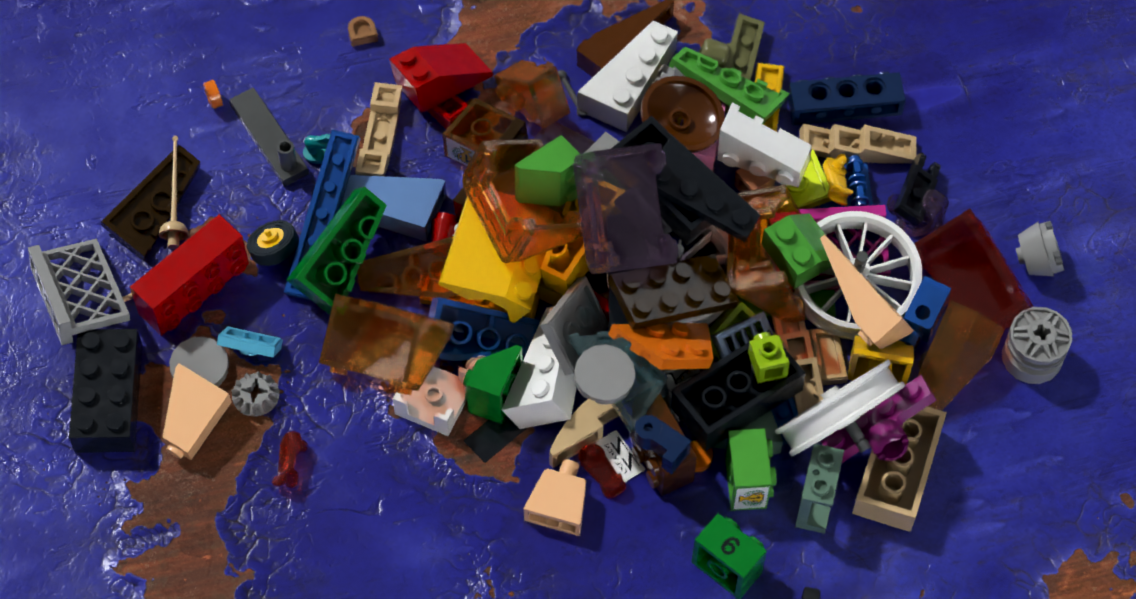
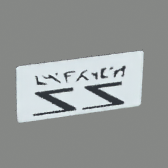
M616 430L595 442V445L624 483L645 470L643 465L636 461L633 452Z

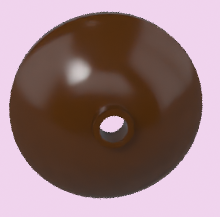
M684 76L662 78L647 89L641 102L642 121L644 122L652 116L691 153L700 152L711 147L719 138L720 128L725 119L722 104L710 88L695 79Z

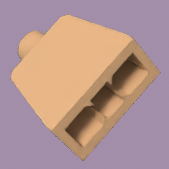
M564 459L562 460L559 472L551 469L543 471L525 504L524 521L580 536L586 480L576 477L579 470L577 462Z

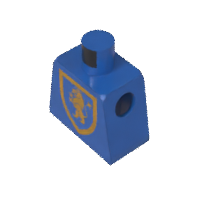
M924 276L903 318L914 331L902 338V342L914 346V350L917 349L920 341L929 342L947 308L951 293L950 287Z

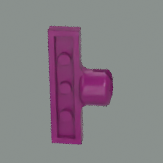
M920 375L907 383L898 392L862 414L856 420V423L863 432L864 438L868 440L877 458L884 461H894L903 456L908 448L909 440L902 428L903 423L937 399L927 381ZM845 427L821 441L824 446L844 450L842 463L859 452L856 443H854Z

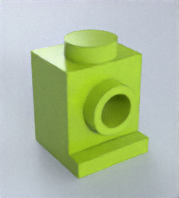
M762 332L754 336L753 340L749 341L748 354L758 384L786 378L790 362L788 357H786L779 334L771 336L769 332Z

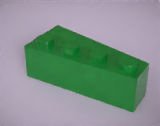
M366 187L354 189L288 277L287 281L330 316L341 315L345 307L346 298L353 288L356 274L360 265L363 264L366 250L375 235L387 204Z

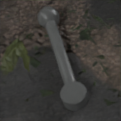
M559 70L556 73V77L562 81L577 108V96L566 78L567 73L564 70ZM577 108V115L579 117L587 115V112Z

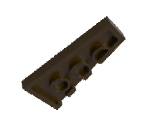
M181 145L177 146V205L201 166L200 161ZM173 151L101 221L103 228L144 261L159 238L160 227L168 222L171 217Z

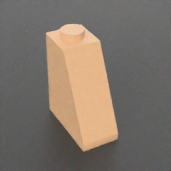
M180 363L175 368L163 439L168 446L166 450L179 459L185 456L192 460L232 401L229 393Z

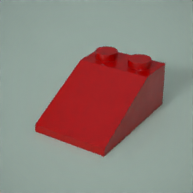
M466 43L416 46L389 59L395 83L402 85V91L421 113L493 76V72Z

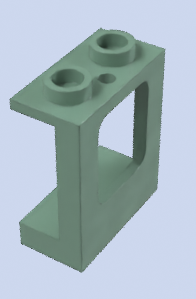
M820 444L813 445L795 527L825 534L830 508L833 506L844 450Z

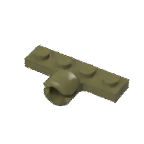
M739 14L730 43L707 38L699 53L717 60L718 66L721 68H735L741 71L742 77L751 80L765 22ZM727 105L725 108V113H728V110L730 108Z

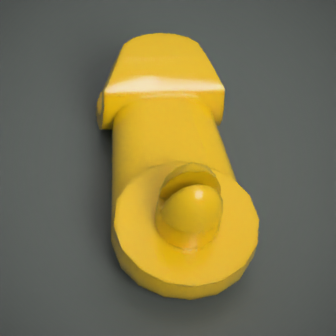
M840 154L835 159L826 158L823 163V171L830 187L828 198L840 205L846 206L848 204V196L853 194V190L847 188L845 177L847 170L844 167L847 157L845 154Z

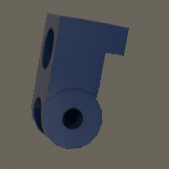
M652 415L641 416L635 423L636 444L640 448L651 450L662 458V468L672 475L690 454L691 440Z

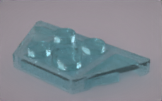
M609 331L597 332V335L579 336V333L569 335V342L579 357L585 350L593 346L605 344L618 347L628 354L634 363V383L624 399L611 405L629 432H634L637 419L647 413L667 383L668 377L664 371L649 363L647 359L629 350L632 343L624 338L614 340L608 335Z

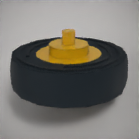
M276 220L258 227L250 235L247 249L254 262L263 266H271L287 260L295 253L299 236L292 224L287 221Z

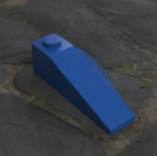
M435 297L432 298L426 324L425 353L445 360L462 361L473 357L477 358L479 355L489 356L514 345L522 346V354H526L541 320L523 316L513 323L509 321L508 313Z

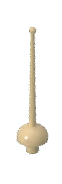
M173 136L171 221L164 223L159 230L160 238L168 240L169 249H177L179 241L188 237L187 227L177 221L178 137Z

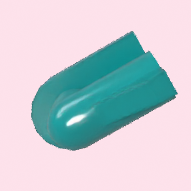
M330 134L310 135L305 138L304 144L306 147L303 150V155L307 162L322 164Z

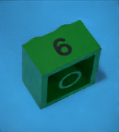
M718 513L695 538L691 563L737 599H741L762 574L767 550H765L760 540L753 536L748 537L743 533L734 520L728 517L724 518Z

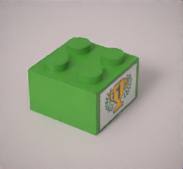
M765 428L728 431L725 464L731 511L767 509L769 498L774 497L773 485H776L775 467H770V457H773V445L771 439H766Z

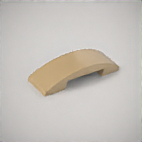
M375 82L370 102L371 112L363 148L359 152L355 170L356 175L385 176L397 130L403 90L402 85Z

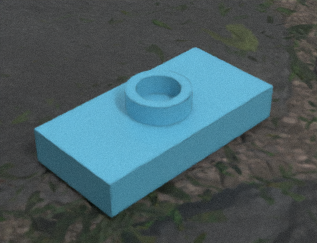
M229 326L218 335L217 339L218 346L240 350L241 354L248 356L259 354L273 358L282 349L283 339Z

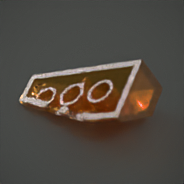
M453 237L364 260L357 272L360 291L431 298L441 297L445 299L460 296L438 285Z

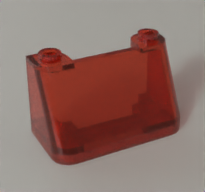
M968 209L914 243L921 259L922 270L926 269L933 280L951 288L948 306L956 318L955 322L957 325L953 329L961 342L966 340L971 344L1011 327L1014 318L1021 311L1034 307L991 234L971 209Z

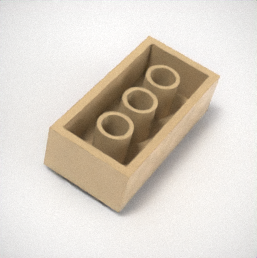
M927 406L906 420L902 428L908 437L909 443L905 454L894 461L880 460L871 450L852 514L911 532L947 412Z

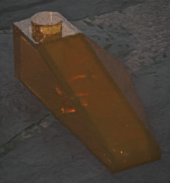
M950 300L918 373V376L922 375L937 399L928 407L941 411L946 408L964 386L994 356L1005 328L981 313Z

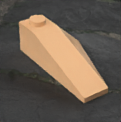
M824 234L820 240L853 319L862 329L858 332V335L869 346L874 343L880 349L910 335L914 330L877 293L876 288L858 272V269Z

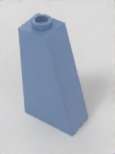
M350 175L342 205L354 189L366 187L387 204L378 227L427 241L432 229V219L435 218L436 213H439L446 197L445 180Z

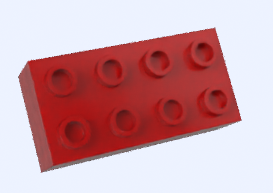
M218 214L130 286L138 314L161 336L167 331L175 329L186 315L197 311L204 300L212 294L220 292L227 281L233 276L240 275L246 269L249 262L243 235Z

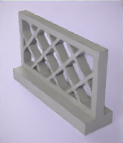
M97 238L43 252L39 245L28 247L31 271L61 345L73 343L72 335L130 321V314ZM90 250L95 252L90 259L79 256L82 252ZM57 258L66 260L62 266L50 262V260ZM74 262L84 265L80 272L69 268ZM92 268L102 271L98 278L88 275V272ZM63 275L74 278L70 285L59 282ZM81 281L92 284L88 291L77 288ZM100 287L111 290L107 297L96 294V291ZM71 294L82 297L78 304L66 300ZM89 300L100 303L96 310L85 307ZM108 306L120 310L119 313L111 315L103 313ZM79 313L90 317L87 321L75 323V318Z

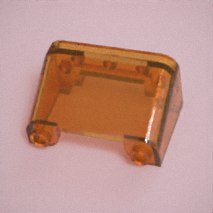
M541 139L481 141L463 174L462 181L465 193L499 258L504 263L519 262L579 240L588 228L585 219L578 211H568L564 216L559 206L519 203L515 199V164L543 147Z
M786 185L738 193L761 216L745 243L728 234V285L737 296L785 323L805 321L804 302L800 297L793 295L788 286V277L785 271H780L761 244L765 228L788 215L801 214Z
M335 294L319 363L330 366L329 372L347 375V371H354L390 382L389 384L395 386L394 392L412 395L413 390L419 391L452 336L455 324L390 305Z

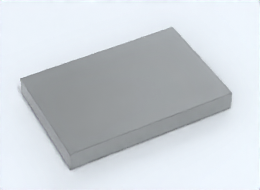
M584 276L577 278L540 326L564 374L568 375L574 373L577 359L582 353L598 342L609 327V322L588 279Z

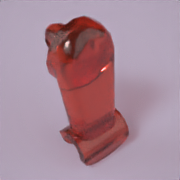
M297 431L287 432L281 440L278 475L272 479L274 486H282L286 483L287 487L294 488L298 484L299 475L294 469L296 457L299 452H304L308 449V444L301 439V435Z
M588 444L580 449L578 459L581 466L600 484L604 496L610 499L620 495L626 489V484L623 481L622 474L616 473L603 448L597 444Z

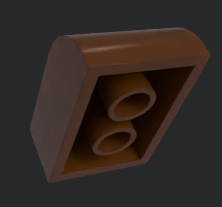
M655 383L644 387L634 399L630 437L633 444V455L639 464L643 463L648 471L646 472V477L650 486L653 489L657 487L661 496H664L694 482L697 456L691 447L690 454L671 475L662 468V458L651 450H644L636 444L635 423L637 419L644 415L657 417L685 436Z

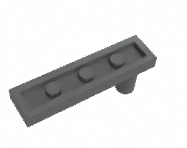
M254 87L229 99L230 106L284 187L309 174L308 168L295 150L293 142L288 140Z

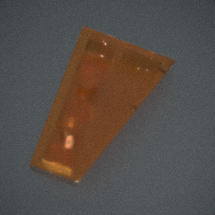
M520 60L494 75L497 83L495 91L500 100L509 103L516 112H521L529 122H534L542 129L571 113L556 66H551L547 69L545 64L536 66L535 62Z

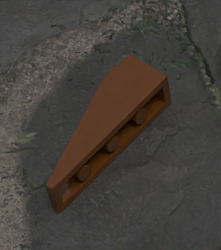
M664 0L596 32L588 40H583L576 51L577 66L591 77H594L652 21L662 25L668 22L673 17L674 0Z

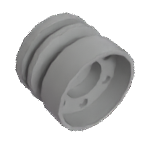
M1031 307L1021 311L1014 318L1002 348V361L1007 371L1016 379L1028 384H1041L1052 380L1059 373L1071 346L1072 329L1062 315L1047 307Z

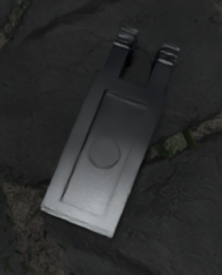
M922 152L913 160L893 210L915 226L921 223L938 182L937 176L941 165L934 162L929 166L927 172L924 171L923 166L926 155Z

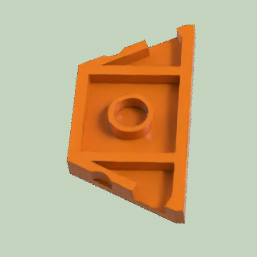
M674 322L632 330L629 324H612L608 333L614 340L624 338L631 342L632 345L629 350L647 359L649 363L660 370L710 369L714 359L707 323Z

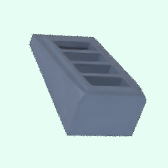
M760 312L710 335L720 360L741 347L736 337V332H740L744 344L750 341L745 330L746 327L749 326L753 338L758 334L754 324L758 321L763 332L770 330L773 334L765 312ZM728 336H730L732 344L735 348V350L733 351L730 350L728 343L725 339Z

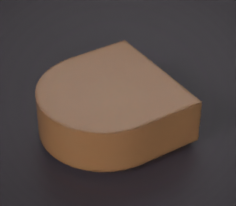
M359 16L350 21L348 33L352 47L378 41L377 30L372 19Z

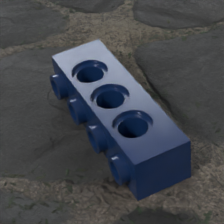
M881 72L864 76L856 74L850 77H827L821 80L810 81L802 79L790 82L788 90L790 94L787 98L792 126L899 116L903 113L906 101L900 72Z

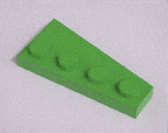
M687 47L680 50L671 59L669 64L671 68L677 67L686 77L706 85L727 106L730 107L733 102L740 106L738 111L752 119L757 115L764 119L762 124L787 101L790 94L782 89L779 93L767 88L768 83L757 79L756 83L742 77V72L735 68H721L718 66L717 60Z

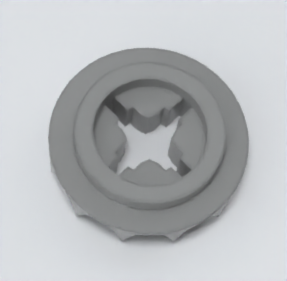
M259 371L254 374L246 373L243 378L236 380L235 386L231 390L234 406L238 411L248 416H261L270 412L278 403L280 394L278 384L272 379L270 374L265 375ZM258 385L260 392L263 394H258L253 403L251 394L248 392H252L254 387Z

